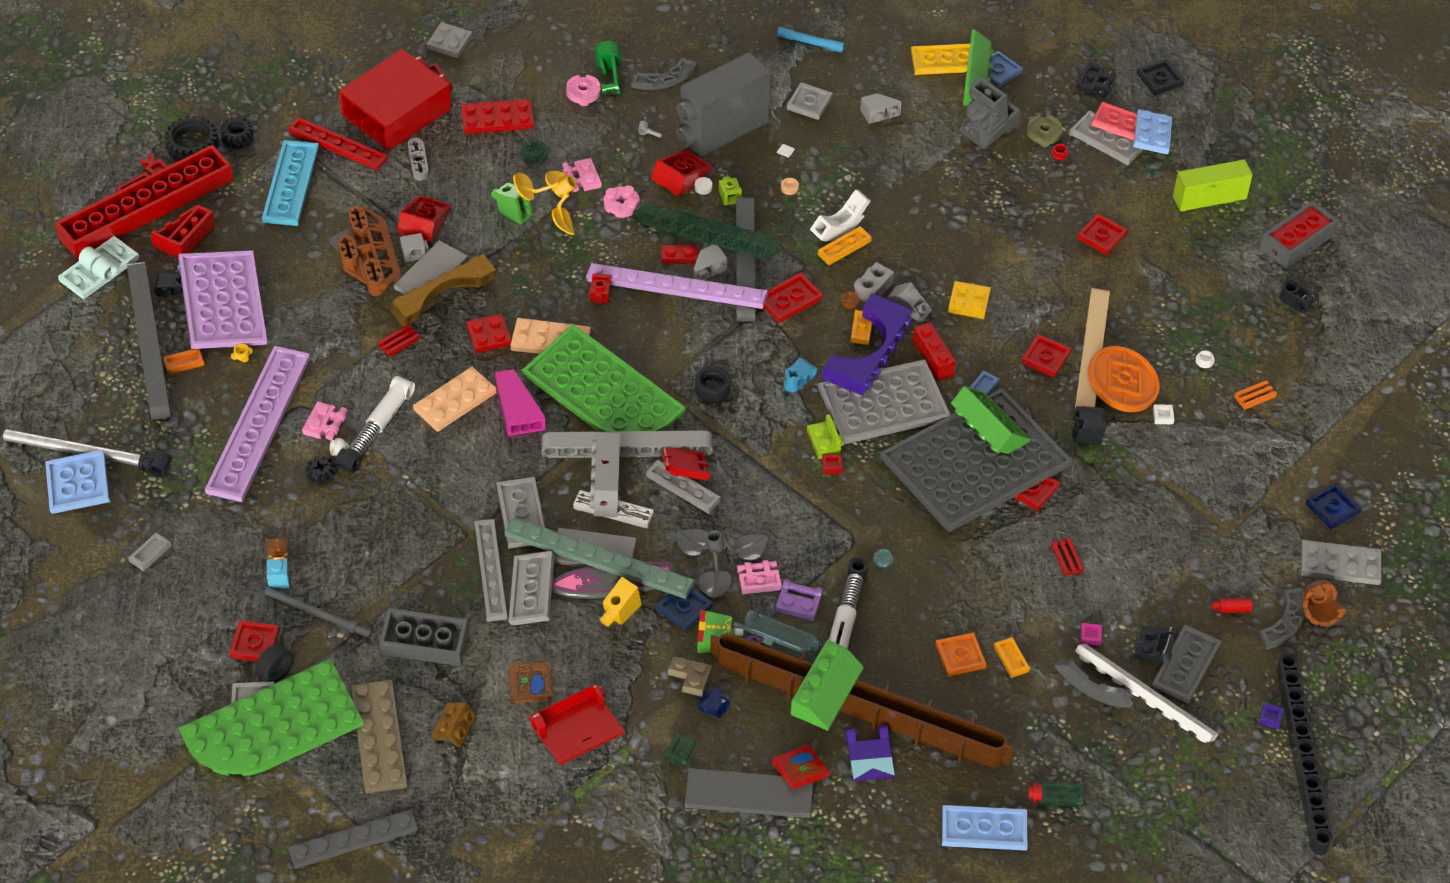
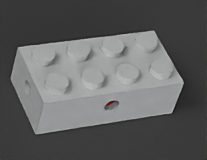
M597 432L596 440L592 441V452L596 453H592V466H595V468L591 469V480L595 482H591L590 495L594 496H590V508H594V516L617 517L620 433Z

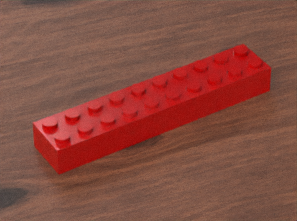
M210 145L55 222L58 238L72 255L78 259L84 248L92 247L95 250L111 237L120 238L233 181L232 167L213 145Z

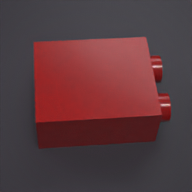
M401 49L339 90L341 113L349 122L387 151H390L451 109L450 92H452L453 87L450 80L444 74L437 75L431 71L421 57L416 56L414 58Z

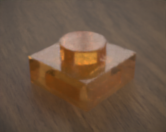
M286 537L267 539L268 559L288 558Z

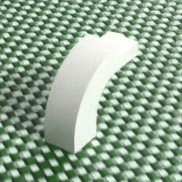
M855 189L840 211L832 216L820 215L810 230L822 241H834L852 231L865 217L862 213L870 203V200L860 190Z

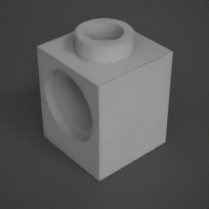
M421 233L400 237V247L404 262L420 260L425 255V251H428L427 241L423 240Z

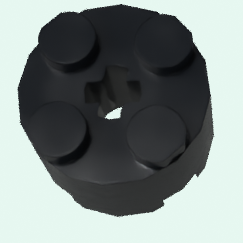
M1076 406L1072 419L1075 420L1074 429H1072V440L1074 443L1102 444V432L1106 431V421H1103L1104 408Z

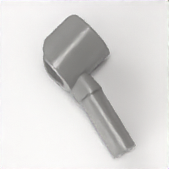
M640 121L638 129L640 135L648 133L661 138V133L648 128L649 124L646 121Z

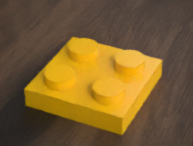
M955 281L948 313L984 319L991 287Z

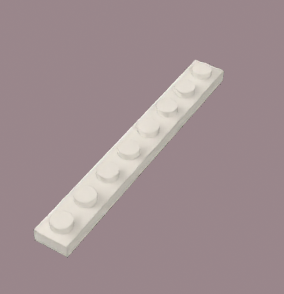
M1087 644L1078 645L1075 652L1080 654V659L1096 665V669L1099 672L1112 676V680L1115 683L1127 686L1131 694L1146 699V704L1162 710V714L1171 720L1174 718L1184 730H1191L1196 733V738L1205 743L1215 741L1218 736L1217 732Z

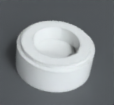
M705 177L698 178L695 181V191L702 195L710 193L712 191V181Z

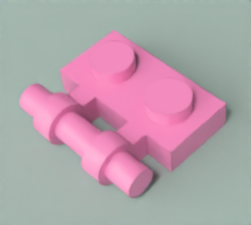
M591 158L575 161L574 167L569 166L567 162L562 164V172L566 173V177L571 176L576 181L577 187L572 190L573 192L579 191V187H583L584 191L601 188V180Z
M317 401L302 429L303 434L319 439L322 438L323 434H327L326 439L333 440L334 436H337L340 431L341 423H344L346 419L347 409L341 407L339 412L335 413V406Z
M763 560L762 563L751 564V562H746L744 565H737V573H742L739 574L742 595L781 590L782 585L776 561L769 562L768 560Z

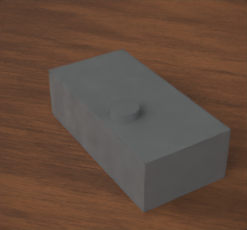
M388 608L379 642L381 654L461 666L469 634L468 619Z

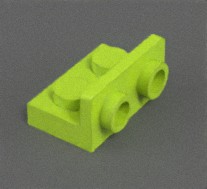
M830 414L826 415L825 422L807 425V432L818 459H821L822 455L840 454L843 439L841 435H838L837 424L835 420L832 421Z

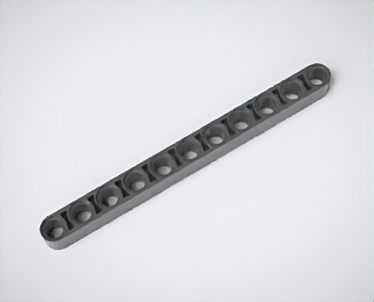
M146 262L127 264L151 419L171 417Z

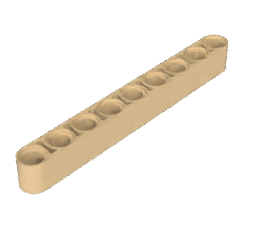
M1091 288L1075 408L1076 406L1095 407L1096 393L1088 379V365L1093 356L1103 348L1110 290Z

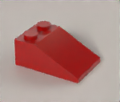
M684 149L658 159L651 179L656 181L658 185L669 189L672 194L679 196L695 186V181L708 174L713 166Z
M418 195L400 212L397 232L403 233L404 236L421 233L423 240L431 242L438 235L452 205Z

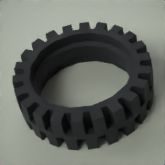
M185 116V120L179 118L178 122H172V125H169L168 130L166 129L165 144L168 154L174 160L177 159V162L210 145H213L216 149L219 147L216 126L209 119L206 118L204 120L201 116L198 119L197 116H192V119L189 116ZM188 132H201L209 136L207 142L195 148H184L175 144L179 136Z

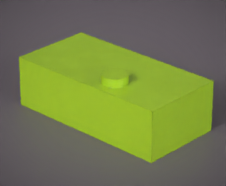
M1245 159L1179 171L1173 198L1180 212L1245 200L1248 196L1253 174Z

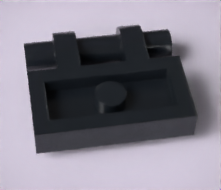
M1088 62L1076 84V89L1090 94L1096 90L1098 91L1097 97L1103 98L1109 91V85H1112L1114 82L1115 73L1113 71L1105 73V67Z

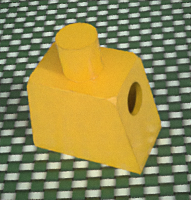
M621 577L603 601L605 613L600 618L601 623L607 627L613 621L622 625L642 605L638 587Z

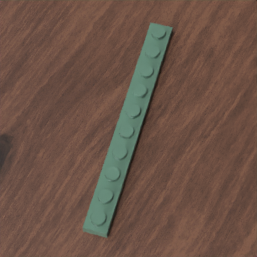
M514 517L504 531L505 536L546 551H552L557 555L684 599L687 598L694 585V579Z

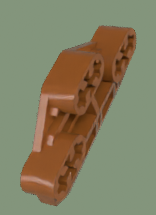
M353 206L348 211L351 230L348 235L341 236L338 239L341 264L344 271L367 285L371 295L379 296L386 291V288H388V285L393 280L396 284L401 279L399 265L385 219L364 206ZM366 216L377 219V223H370ZM357 220H359L361 229H359ZM380 232L381 236L378 237V241H375L371 234ZM347 250L350 253V258L347 256ZM377 252H386V255H383L384 260H381L380 256H377ZM391 269L392 273L386 278L382 270ZM372 272L375 274L376 282L373 280Z

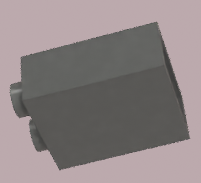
M748 52L682 85L680 103L677 104L680 128L676 130L680 144L685 148L691 147L701 157L768 123L771 72Z

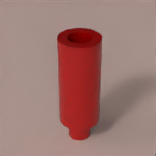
M1220 598L1218 602L1211 603L1212 610H1218L1219 613L1252 612L1253 603L1252 598Z

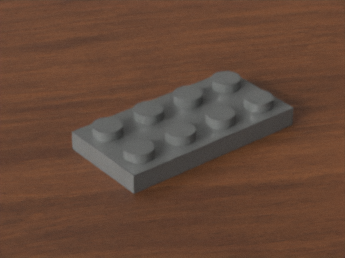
M1184 625L1172 647L1171 661L1163 663L1152 683V688L1189 704L1218 652L1222 641Z

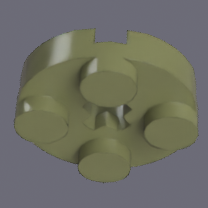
M1041 115L1034 116L1028 122L1027 136L1041 146L1048 147L1061 138V122L1050 115H1046V117H1041Z

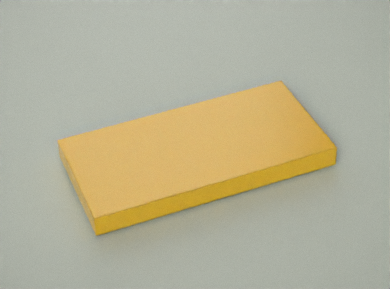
M970 44L911 47L915 75L967 72Z

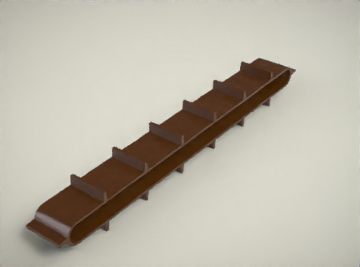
M729 633L722 634L720 637L711 635L710 656L717 658V664L720 667L745 676V684L747 685L753 679L788 692L787 700H790L793 694L797 693L813 665L804 661L805 653L796 658L763 646V638L761 637L755 643ZM857 680L840 709L842 713L872 723L873 732L877 726L885 724L888 730L915 739L914 747H918L919 743L923 742L958 755V763H961L964 757L992 768L999 767L1001 764L1011 765L1014 746L1007 743L1006 737L1002 733L975 724L976 716L974 715L970 721L932 708L933 700H930L926 706L889 692V684L883 690Z

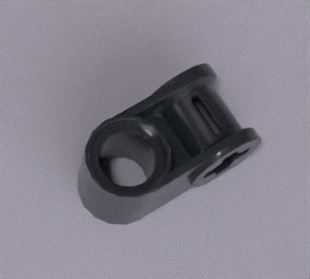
M158 274L154 290L157 296L162 298H184L183 293H181V290L183 291L181 274Z
M1286 280L1279 295L1283 303L1290 305L1301 313L1307 312L1310 304L1317 300V296L1312 290L1305 288L1294 280Z

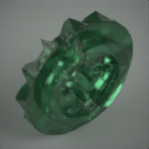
M529 140L521 145L520 155L523 156L524 160H529L530 163L532 161L539 162L540 159L544 160L545 156H548V146L540 140Z

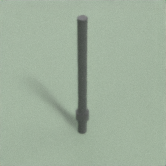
M267 587L265 590V595L344 627L350 633H358L367 638L372 636L373 631L360 626L358 622L345 620Z

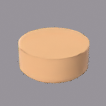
M785 178L782 180L781 191L784 194L793 195L798 192L799 183L796 179Z

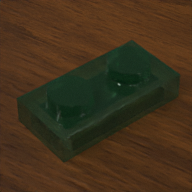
M1041 783V805L1083 807V784Z

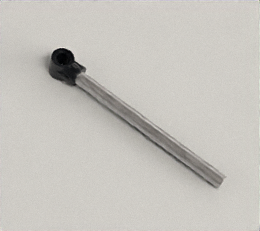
M8 429L3 434V440L73 454L103 450L106 460L137 465L139 470L145 471L147 469L151 475L159 478L166 475L172 461V457L168 453L160 450L155 451L153 455L146 451H143L140 455Z

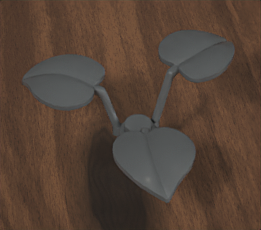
M702 529L677 530V542L680 550L685 555L697 557L702 554L703 549L707 550L708 548L713 552L715 572H705L698 581L699 589L709 598H717L724 595L732 584V579L728 572H719L717 553L722 551L724 544L734 554L739 553V557L742 560L754 561L764 554L769 540L767 535H746L738 538L734 542L733 548L726 538H722L721 532L717 530L710 532Z

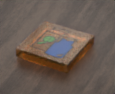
M549 662L509 665L511 703L552 700Z

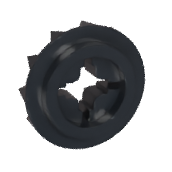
M324 456L319 459L315 457L313 461H308V465L305 466L306 476L309 480L316 483L330 481L337 471L335 463L332 462L331 458L326 459ZM318 466L324 468V473L318 469Z

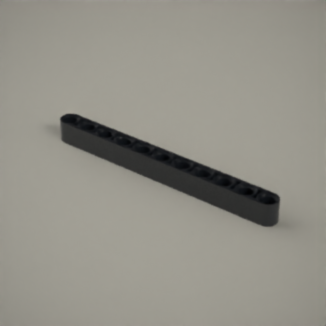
M1284 653L1280 656L1276 672L1309 844L1313 853L1325 855L1331 846L1333 834L1299 663L1294 654Z

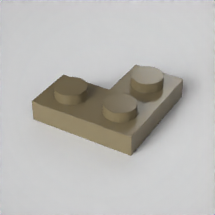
M673 656L668 668V675L685 679L682 692L702 697L712 673L713 665Z

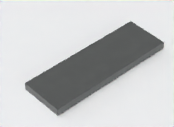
M689 768L685 808L810 818L813 782L792 789L782 776Z

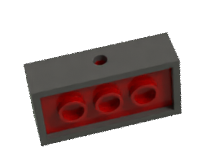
M1312 200L1263 234L1260 249L1287 269L1335 236L1339 220Z

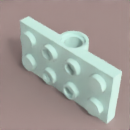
M113 236L95 250L92 247L84 248L79 255V261L60 274L58 278L62 284L84 300L127 268V264L135 263L139 260V254Z

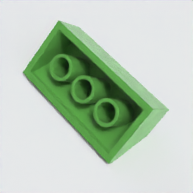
M973 29L963 106H968L972 101L969 95V87L980 77H983L988 82L991 80V77L987 76L992 71V63H989V60H993L994 49H991V41Z
M964 386L951 402L956 408L955 412L961 417H965L967 419L966 423L971 428L976 429L979 432L978 435L983 440L988 441L991 444L990 448L996 453L1009 454L1031 440L983 391Z
M830 640L826 641L792 700V716L827 731L830 729L864 668L846 647Z

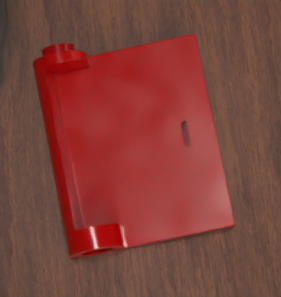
M593 684L529 716L534 731L559 765L625 734V730L604 704L605 692L601 686L598 687L596 684Z

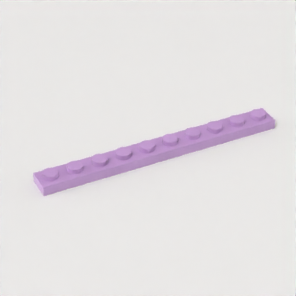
M591 263L586 275L588 282H592L593 273L611 275V285L760 309H763L768 296L767 290L594 263Z

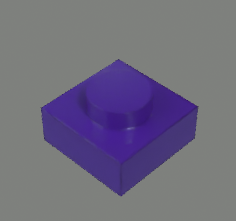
M1264 703L1259 724L1279 729L1284 708Z

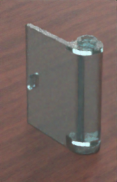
M750 609L747 613L744 623L734 622L733 626L763 637L762 642L770 646L773 642H776L798 652L811 654L813 651H817L820 640H817L818 635L810 634L760 614L753 609Z

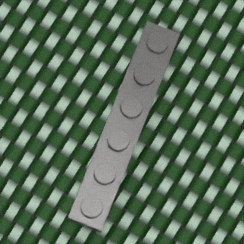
M494 519L474 521L487 622L507 620Z

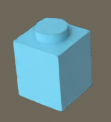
M287 558L267 559L269 588H289Z

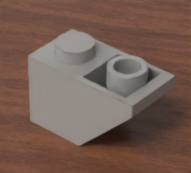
M877 93L862 97L860 110L868 124L900 116L902 103L900 100Z
M717 244L700 250L694 266L693 279L706 280L727 270V257Z
M911 282L896 286L887 297L890 301L911 309V318L920 322L924 321L932 310Z

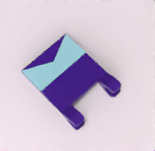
M879 725L878 740L856 741L855 729L853 727L846 729V741L853 781L895 777L887 725Z

